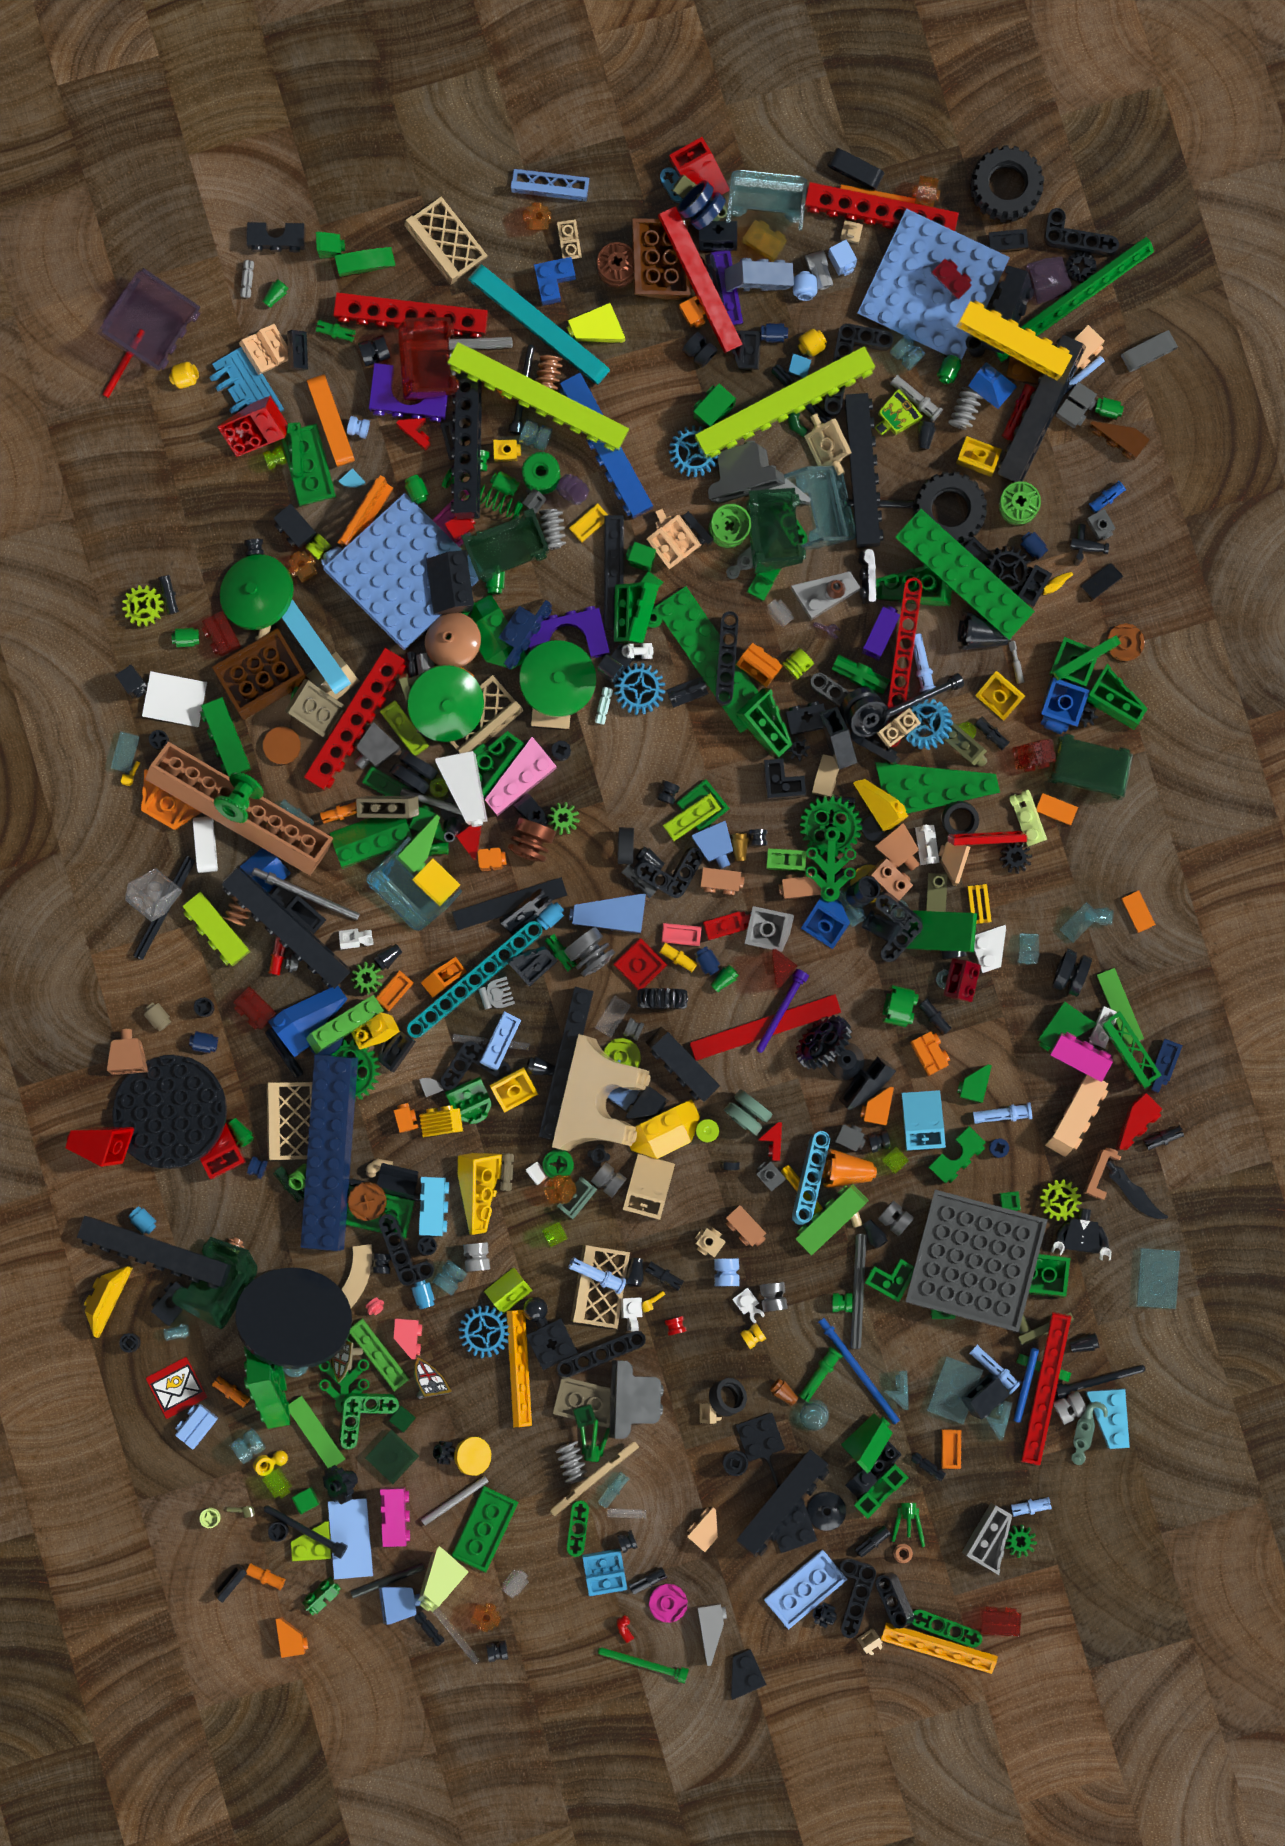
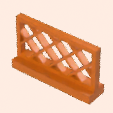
M380 475L379 478H376L337 542L339 545L345 548L374 522L394 489L387 484L385 477Z

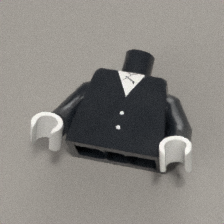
M1083 1208L1079 1210L1078 1219H1070L1064 1222L1058 1229L1054 1245L1051 1249L1052 1253L1055 1248L1059 1249L1060 1255H1062L1064 1249L1090 1253L1100 1252L1099 1259L1101 1261L1103 1260V1255H1107L1109 1260H1111L1112 1253L1109 1249L1108 1238L1103 1227L1098 1225V1222L1090 1221L1091 1210Z

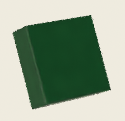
M591 1404L573 1409L578 1428L594 1424L596 1418Z
M401 1405L389 1421L404 1433L416 1417Z

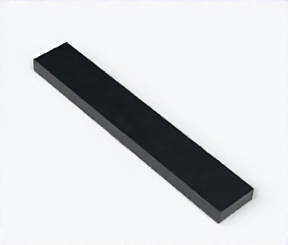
M624 515L604 516V630H614L615 585L624 584Z
M562 877L452 912L458 931L505 916L528 897H531L532 893L538 889H542L545 892L540 900L547 896L552 901L568 896Z

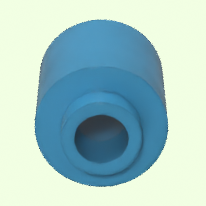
M557 902L555 904L551 903L536 920L547 930L549 927L552 928L564 916L562 914L564 909Z
M139 1206L128 1216L131 1220L130 1222L142 1234L147 1233L149 1235L157 1227L155 1225L156 1220L144 1208L141 1209Z
M423 1280L414 1283L415 1287L411 1289L419 1309L433 1306L435 1298L430 1282L426 1283Z

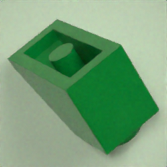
M316 232L317 252L320 259L335 258V255H340L342 251H345V240H341L340 234Z
M423 805L422 808L419 807V815L413 817L409 828L419 832L436 815L433 812V808ZM438 822L434 839L446 843L444 831L440 822Z
M992 1065L984 1066L964 1078L963 1082H959L957 1093H960L959 1098L983 1103Z

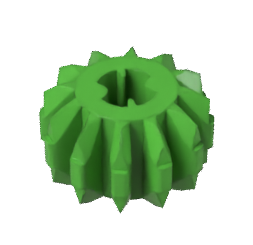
M567 802L564 803V808H561L560 803H557V811L553 807L550 808L554 815H547V818L554 819L549 821L548 825L555 824L553 827L555 831L560 828V835L563 834V829H566V833L570 834L569 827L573 830L577 829L572 823L580 822L579 819L573 818L578 816L579 812L571 813L575 807L572 805L567 809ZM560 815H568V822H559L560 818L558 817Z
M364 962V969L358 964L359 973L354 970L352 971V974L357 975V978H351V981H358L353 986L354 989L361 986L359 993L362 994L366 988L367 995L371 993L370 988L377 992L378 990L375 985H383L377 979H383L384 976L376 975L381 969L377 968L373 971L375 968L374 963L368 968V963ZM367 973H370L372 981H367L368 983L366 984L362 977L364 974L367 976Z

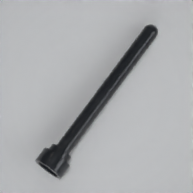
M528 345L522 372V375L528 378L535 350L533 345ZM517 400L514 420L509 424L508 432L522 435L524 426H522L521 419L524 407L518 404L519 400Z
M959 673L950 676L946 683L886 710L884 715L885 717H891L949 689L958 690L964 687V680Z
M1138 1365L1070 1385L1059 1383L1057 1384L1056 1395L1058 1400L1066 1398V1395H1069L1070 1392L1144 1372L1146 1368L1144 1365Z
M269 1505L263 1508L265 1513L331 1549V1552L337 1558L341 1559L345 1554L348 1545L343 1542L335 1543Z

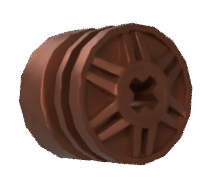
M609 243L599 252L597 269L603 283L609 287L620 288L630 284L634 279L633 250L625 243ZM614 260L620 262V266L617 267V265L614 264Z
M519 818L515 830L522 834L521 838L512 836L511 840L517 842L518 846L509 844L508 849L527 860L545 862L546 857L540 855L539 852H549L542 844L543 842L552 844L556 831L536 822Z

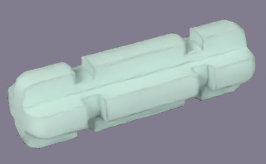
M603 687L602 697H600L595 723L605 724V715H607L611 700L609 698L613 692L612 688Z

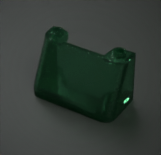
M795 488L749 491L746 511L751 518L749 537L754 573H764L801 564L803 559H806V550L799 544L795 511L796 506L800 505L799 494L795 493Z
M533 508L524 511L525 515H522L521 519L519 516H516L514 520L483 532L477 531V536L471 535L470 532L461 535L465 550H467L478 580L487 582L492 580L494 575L535 559L541 561L547 558V554L550 551Z
M1063 734V737H1058L1047 782L1054 784L1063 782V785L1066 786L1071 785L1103 793L1107 796L1111 793L1112 798L1122 800L1125 798L1133 754L1130 753L1129 749L1119 747V750L1076 740L1074 739L1075 736Z
M210 1237L207 1243L203 1245L202 1253L204 1256L231 1265L225 1286H218V1289L206 1286L207 1282L200 1280V1283L192 1281L188 1289L180 1287L176 1290L172 1300L176 1306L213 1327L223 1329L236 1310L240 1295L248 1284L254 1280L258 1267L249 1250Z

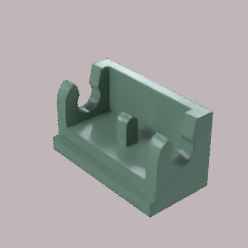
M580 1177L557 1207L574 1219L597 1189L583 1177Z

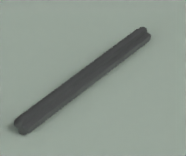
M856 1234L851 1326L852 1349L861 1348L866 1255L865 1234Z

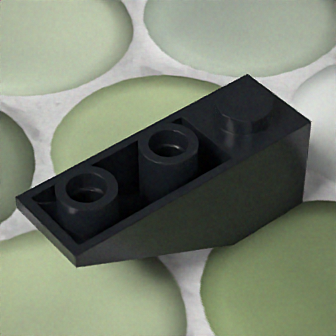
M888 1441L871 1471L867 1473L861 1467L845 1486L859 1499L871 1489L902 1454Z

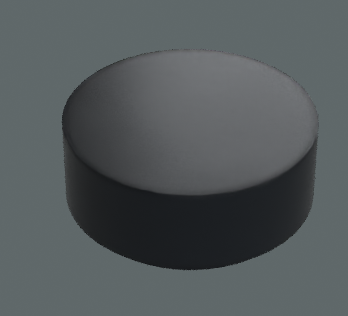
M723 1160L721 1161L720 1168L724 1170H739L740 1162Z

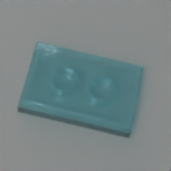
M1141 1248L1137 1306L1176 1309L1180 1251Z
M946 1357L927 1411L964 1425L969 1410L961 1398L979 1383L983 1370Z

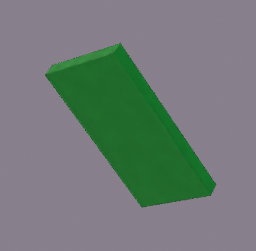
M317 423L301 427L304 476L296 477L290 471L299 507L336 498ZM286 433L285 438L281 440L289 466V462L292 460V453L289 452V442H292L291 435Z
M912 910L922 919L923 927L906 949L974 952L976 913ZM910 922L911 927L908 930L909 933L913 927H917L918 922Z
M349 1186L348 1197L351 1190L354 1188L353 1186ZM385 1194L387 1204L384 1212L391 1211L395 1213L404 1238H406L415 1201ZM348 1203L346 1225L382 1233L379 1226L381 1215L369 1221L360 1220L351 1213ZM386 1217L384 1223H388L389 1231H391V1222L393 1220H389Z
M483 1486L451 1557L486 1573L519 1502Z

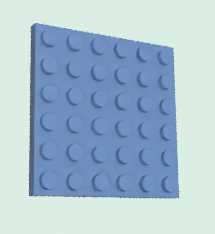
M906 209L857 314L946 356L950 354L962 360L967 349L966 339L971 334L959 329L956 325L970 301L973 303L978 301L985 305L984 308L986 309L1010 257ZM944 259L947 261L951 259L958 266L956 270L961 275L965 273L972 280L970 282L971 288L959 300L931 274Z
M404 493L324 566L323 570L405 650L443 615H433L426 559L445 552L460 551L462 549L415 502L412 503L410 497ZM467 555L471 586L473 587L485 575V572Z

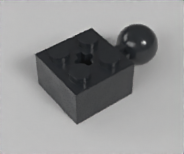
M531 1297L524 1303L523 1313L528 1320L536 1323L538 1330L526 1336L542 1369L545 1370L578 1354V1351L562 1318L549 1324L545 1317L548 1312L546 1302L539 1297ZM549 1339H552V1341H557L558 1344L555 1345L556 1349L547 1347V1344H549Z

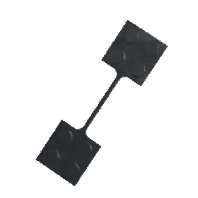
M771 1412L740 1423L736 1427L748 1461L765 1458L768 1461L778 1489L779 1484L770 1461V1456L775 1452L784 1450L785 1447ZM805 1504L799 1511L794 1510L791 1514L793 1518L787 1526L782 1525L779 1529L781 1533L776 1538L781 1553L818 1541Z

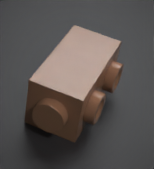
M703 867L701 888H704V892L715 893L716 890H723V894L735 895V892H739V888H743L744 877H741V872Z
M815 872L808 873V874H809L810 876H813V875L815 874ZM806 873L805 877L797 878V874L786 875V879H782V884H779L780 896L783 895L784 900L821 896V887L812 878L807 877Z
M740 1205L726 1217L728 1220L726 1225L733 1232L737 1230L741 1234L739 1239L746 1246L749 1244L753 1246L755 1244L758 1247L766 1239L764 1237L766 1232Z

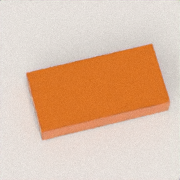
M1042 793L1036 808L1038 813L1070 826L1078 809L1074 805Z
M1139 890L1121 899L1137 933L1156 925Z
M399 970L377 995L376 999L380 1005L390 1012L414 982Z
M942 1429V1469H961V1430Z

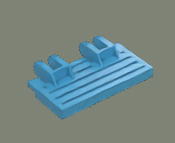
M242 347L212 364L218 372L210 376L211 381H216L227 373L230 376L229 379L218 384L216 387L218 392L233 383L235 384L228 389L236 402V405L229 409L231 414L268 396H271L280 412L284 411L283 406L263 373L257 374Z

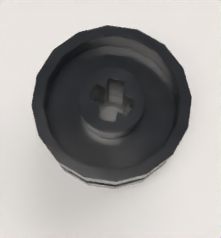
M857 688L851 691L841 703V716L857 736H873L883 729L889 720V717L884 715L888 707L871 688Z
M403 749L398 758L407 767L394 764L389 773L410 789H414L424 795L429 785L421 777L434 780L439 772L417 756Z
M1067 948L1057 966L1052 988L1061 991L1065 988L1067 982L1070 981L1067 992L1078 997L1093 958L1082 955L1077 964H1075L1077 952Z

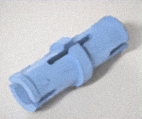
M1049 1497L1034 1501L1029 1499L1028 1502L1012 1504L1013 1517L1028 1513L1032 1515L1037 1511L1050 1510Z

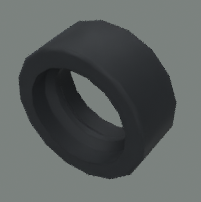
M955 801L949 804L943 811L942 824L949 834L974 833L979 825V815L976 809L968 802ZM960 808L969 811L972 818L970 826L962 831L952 828L949 822L951 813Z
M619 827L618 864H633L634 828Z
M725 1378L714 1383L710 1388L709 1402L717 1414L731 1416L744 1409L747 1402V1394L744 1386L738 1380ZM724 1386L729 1388L735 1397L733 1408L728 1407L721 1398V1389Z

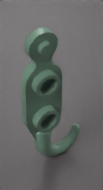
M1095 1401L1088 1404L1085 1413L1077 1422L1073 1440L1076 1452L1072 1455V1461L1076 1465H1082L1085 1462L1084 1451L1090 1448L1095 1428L1093 1410L1100 1408L1104 1413V1417L1108 1416L1107 1408L1101 1402Z

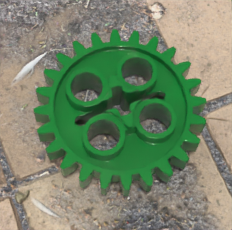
M832 794L831 799L828 800L827 796L824 795L823 801L817 797V804L811 801V809L806 807L805 812L807 814H802L801 816L802 819L806 820L800 822V826L805 827L800 831V833L806 834L803 837V841L809 840L808 847L814 845V848L820 849L821 856L824 851L828 855V840L825 837H817L816 832H825L829 828L830 810L833 809V826L845 835L844 839L836 841L835 856H838L839 851L845 854L846 847L849 849L852 848L851 843L857 844L858 841L854 837L860 838L861 836L857 832L862 830V826L857 825L862 821V818H856L859 815V811L853 812L855 805L849 807L848 799L843 803L842 796L835 800V796ZM824 812L827 818L824 820L819 819L817 813ZM842 813L846 816V820L839 821L836 815ZM832 831V838H834L835 832Z
M344 1040L343 1046L341 1044L339 1049L331 1055L348 1056L350 1052H353L358 1057V1062L361 1059L363 1060V1063L358 1065L356 1102V1096L363 1100V1093L369 1096L368 1089L375 1090L372 1084L379 1083L375 1077L381 1075V1073L376 1072V1069L381 1068V1066L375 1065V1062L379 1060V1058L372 1057L375 1051L368 1052L369 1047L359 1049L356 1046L355 1040H352L350 1045L347 1040ZM362 1067L367 1069V1075L364 1078H361L359 1075V1070Z

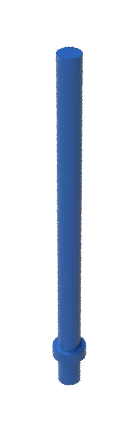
M825 1318L818 1321L824 1329L823 1333L829 1336L892 1423L896 1424L899 1422L898 1416L835 1333V1328L830 1326Z

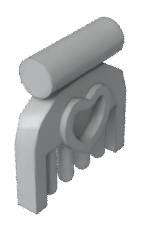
M507 977L493 980L488 984L487 990L486 987L478 989L485 1010L492 1008L491 1004L495 1008H504L515 1004L514 1001L502 1004L513 1000L512 996L502 999L512 994V992H503L509 990V986L499 989V987L508 985V982L496 985L498 982L507 980Z

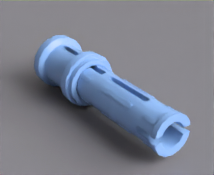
M916 634L914 656L918 670L916 677L919 678L921 689L919 691L924 693L936 686L933 684V671L928 665L922 634Z
M1030 1102L1019 1106L1012 1104L1009 1108L973 1112L974 1124L1011 1119V1121L1022 1118L1032 1119Z
M574 1257L571 1259L570 1264L572 1265H569L568 1269H572L599 1282L601 1287H608L614 1290L616 1294H620L626 1284L625 1278H618L612 1275L610 1271L603 1272Z
M978 1344L969 1353L989 1372L1000 1379L1004 1387L1009 1390L1008 1393L1010 1395L1022 1383L1020 1380H1016L1008 1369H1003Z

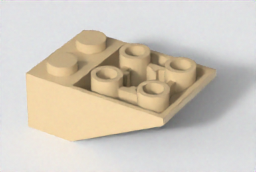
M638 1154L623 1210L660 1220L675 1164Z

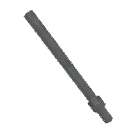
M255 867L252 871V875L265 880V883L275 884L356 921L359 918V913L276 877L277 875L274 873H267Z

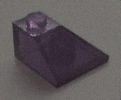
M1062 257L1045 258L1027 264L1026 271L1029 273L1037 304L1065 296L1073 290Z

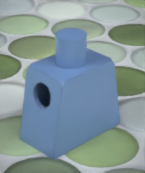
M726 821L692 835L693 841L702 851L708 863L716 860L720 870L731 865L727 854L732 853L733 848Z
M378 1587L383 1624H392L416 1615L415 1606H421V1602L418 1600L420 1594L414 1595L412 1587Z

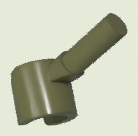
M252 1506L227 1507V1512H243L244 1518L255 1515Z

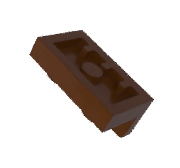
M1010 356L1006 378L1039 386L1038 380L1042 372Z

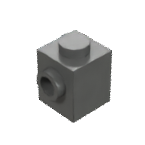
M1105 509L1088 517L1086 520L1097 540L1102 538L1104 541L1113 536L1112 532L1116 528Z
M843 1124L835 1143L857 1152L858 1149L862 1150L866 1139L863 1138L864 1134L861 1133V1128L855 1125L848 1127Z
M764 1162L757 1168L759 1172L756 1175L771 1192L786 1179L772 1162L768 1164Z

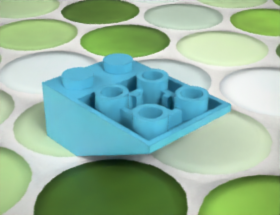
M940 1090L902 1093L906 1151L945 1148Z

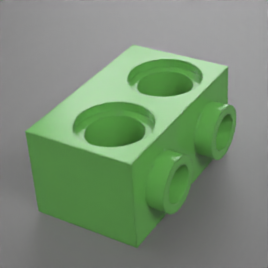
M768 848L766 869L805 872L806 851Z

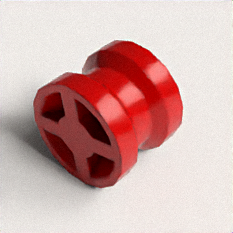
M683 1316L665 1321V1325L669 1329L667 1332L668 1336L687 1331L682 1323L684 1320Z

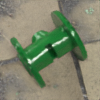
M536 452L531 454L523 463V481L528 489L532 490L534 488L542 495H545L557 488L561 478L558 461L551 454ZM539 471L546 472L544 476L537 475Z
M234 772L229 777L230 783L234 787L229 797L217 796L214 799V806L221 815L230 821L244 823L248 819L245 809L250 805L249 798L260 799L264 791L262 786L251 776L241 772Z

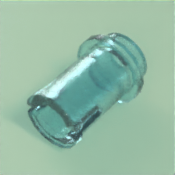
M184 1324L164 1329L166 1341L182 1337L186 1339L190 1335L188 1325Z

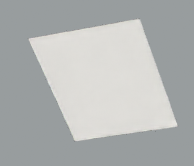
M150 672L142 716L199 727L200 711H202L201 705H203L207 682Z

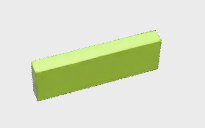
M395 700L380 711L410 753L417 756L429 747L428 743L419 732L417 733L415 726Z
M710 793L668 821L663 827L672 840L675 841L720 811L721 808Z

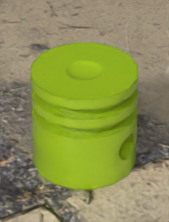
M799 647L789 656L790 659L787 658L786 662L782 663L787 671L797 680L799 676L803 675L802 672L805 673L814 665L812 659Z
M706 1119L697 1125L696 1135L702 1142H712L718 1137L719 1127L713 1120Z

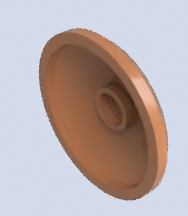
M450 613L440 616L428 628L425 636L426 652L429 658L437 665L463 667L474 659L481 644V634L477 624L470 617L462 613ZM451 634V638L447 640V636Z

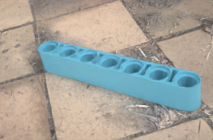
M292 600L282 619L333 692L337 694L349 686L351 682Z

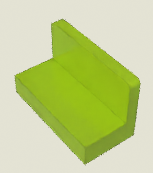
M512 1268L484 1292L494 1306L504 1314L533 1290L517 1270Z

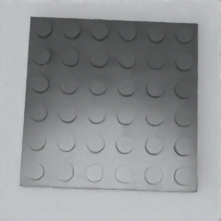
M935 1190L906 1303L1019 1332L1047 1219Z

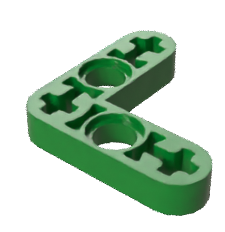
M349 1393L345 1395L342 1401L339 1442L342 1447L349 1450L357 1445L360 1413H394L399 1408L397 1398L392 1394ZM351 1399H354V1401L356 1402L352 1405L353 1412H350V1406L348 1404L349 1402H351ZM369 1399L376 1400V1404L372 1408L366 1407V1402ZM380 1399L382 1403H389V1400H392V1402L394 1403L390 1406V1408H388L386 1404H381V1408H379ZM348 1417L355 1418V1423L351 1426L345 1424V1420ZM347 1431H350V1437L353 1440H350L349 1443L346 1444L344 1439L348 1438Z

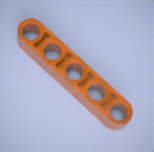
M325 374L307 380L337 467L354 462L355 458Z

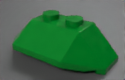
M490 594L475 603L470 618L477 624L480 630L481 644L479 651L485 661L506 667L504 662L512 652L513 647L500 640L499 636L507 626L508 621ZM524 650L520 654L518 664L513 666L512 670L523 663L526 658Z

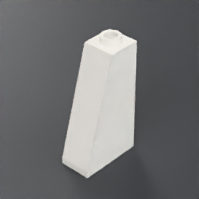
M471 751L436 758V764L466 823L472 825V827L482 826L483 822H487V815L476 754Z

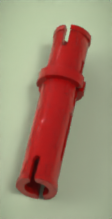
M1024 385L1019 399L1015 401L1016 406L1006 428L1001 435L1003 438L1013 441L1015 428L1017 425H1020L1023 411L1025 408H1029L1031 394L1034 390L1036 391L1033 386Z

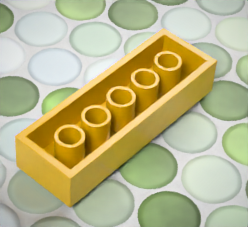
M970 301L956 327L1056 381L1063 375L1072 358L1068 349L1059 346V348L1052 345L1053 342L1051 340L1035 336L1036 333L1031 329L1025 328L1024 330L1018 327L1019 324L1012 319L1007 321L1001 318L1002 315L995 310L988 311L984 308L985 305L978 301H974V303Z

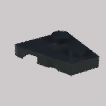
M543 946L508 958L506 961L530 987L557 962V959Z

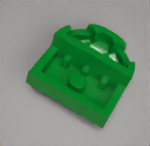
M481 1077L445 1092L450 1105H453V1109L460 1108L462 1121L476 1124L488 1116L491 1100Z

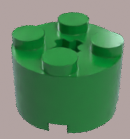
M891 985L889 989H892L891 994L887 993L883 1008V1015H886V1018H883L882 1022L906 1027L913 1023L914 1013H912L913 1005L917 1004L919 995L915 994V991L912 989Z

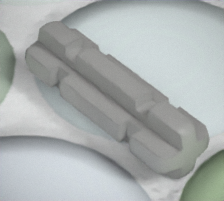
M244 260L240 295L243 298H250L254 262Z

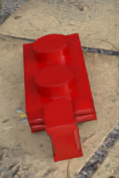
M739 911L703 922L708 941L744 931L749 926L751 914L746 915L745 911Z

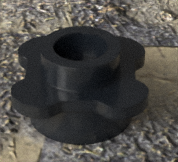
M598 1144L594 1150H589L587 1153L588 1157L593 1160L595 1167L601 1166L602 1162L610 1159V1154L606 1153L602 1144Z

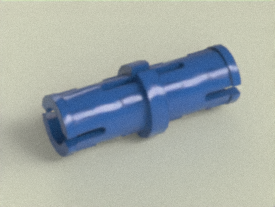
M1117 481L1108 490H1103L1101 495L1088 505L1094 513H1097L1108 503H1113V500L1126 491L1120 481Z

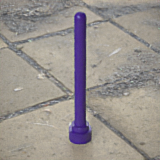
M796 969L792 975L793 983L758 1044L757 1052L762 1053L799 986L808 980L809 975L802 970Z

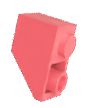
M396 1318L394 1339L411 1359H416V1355H420L421 1344H417L418 1336H422V1324H419V1320Z

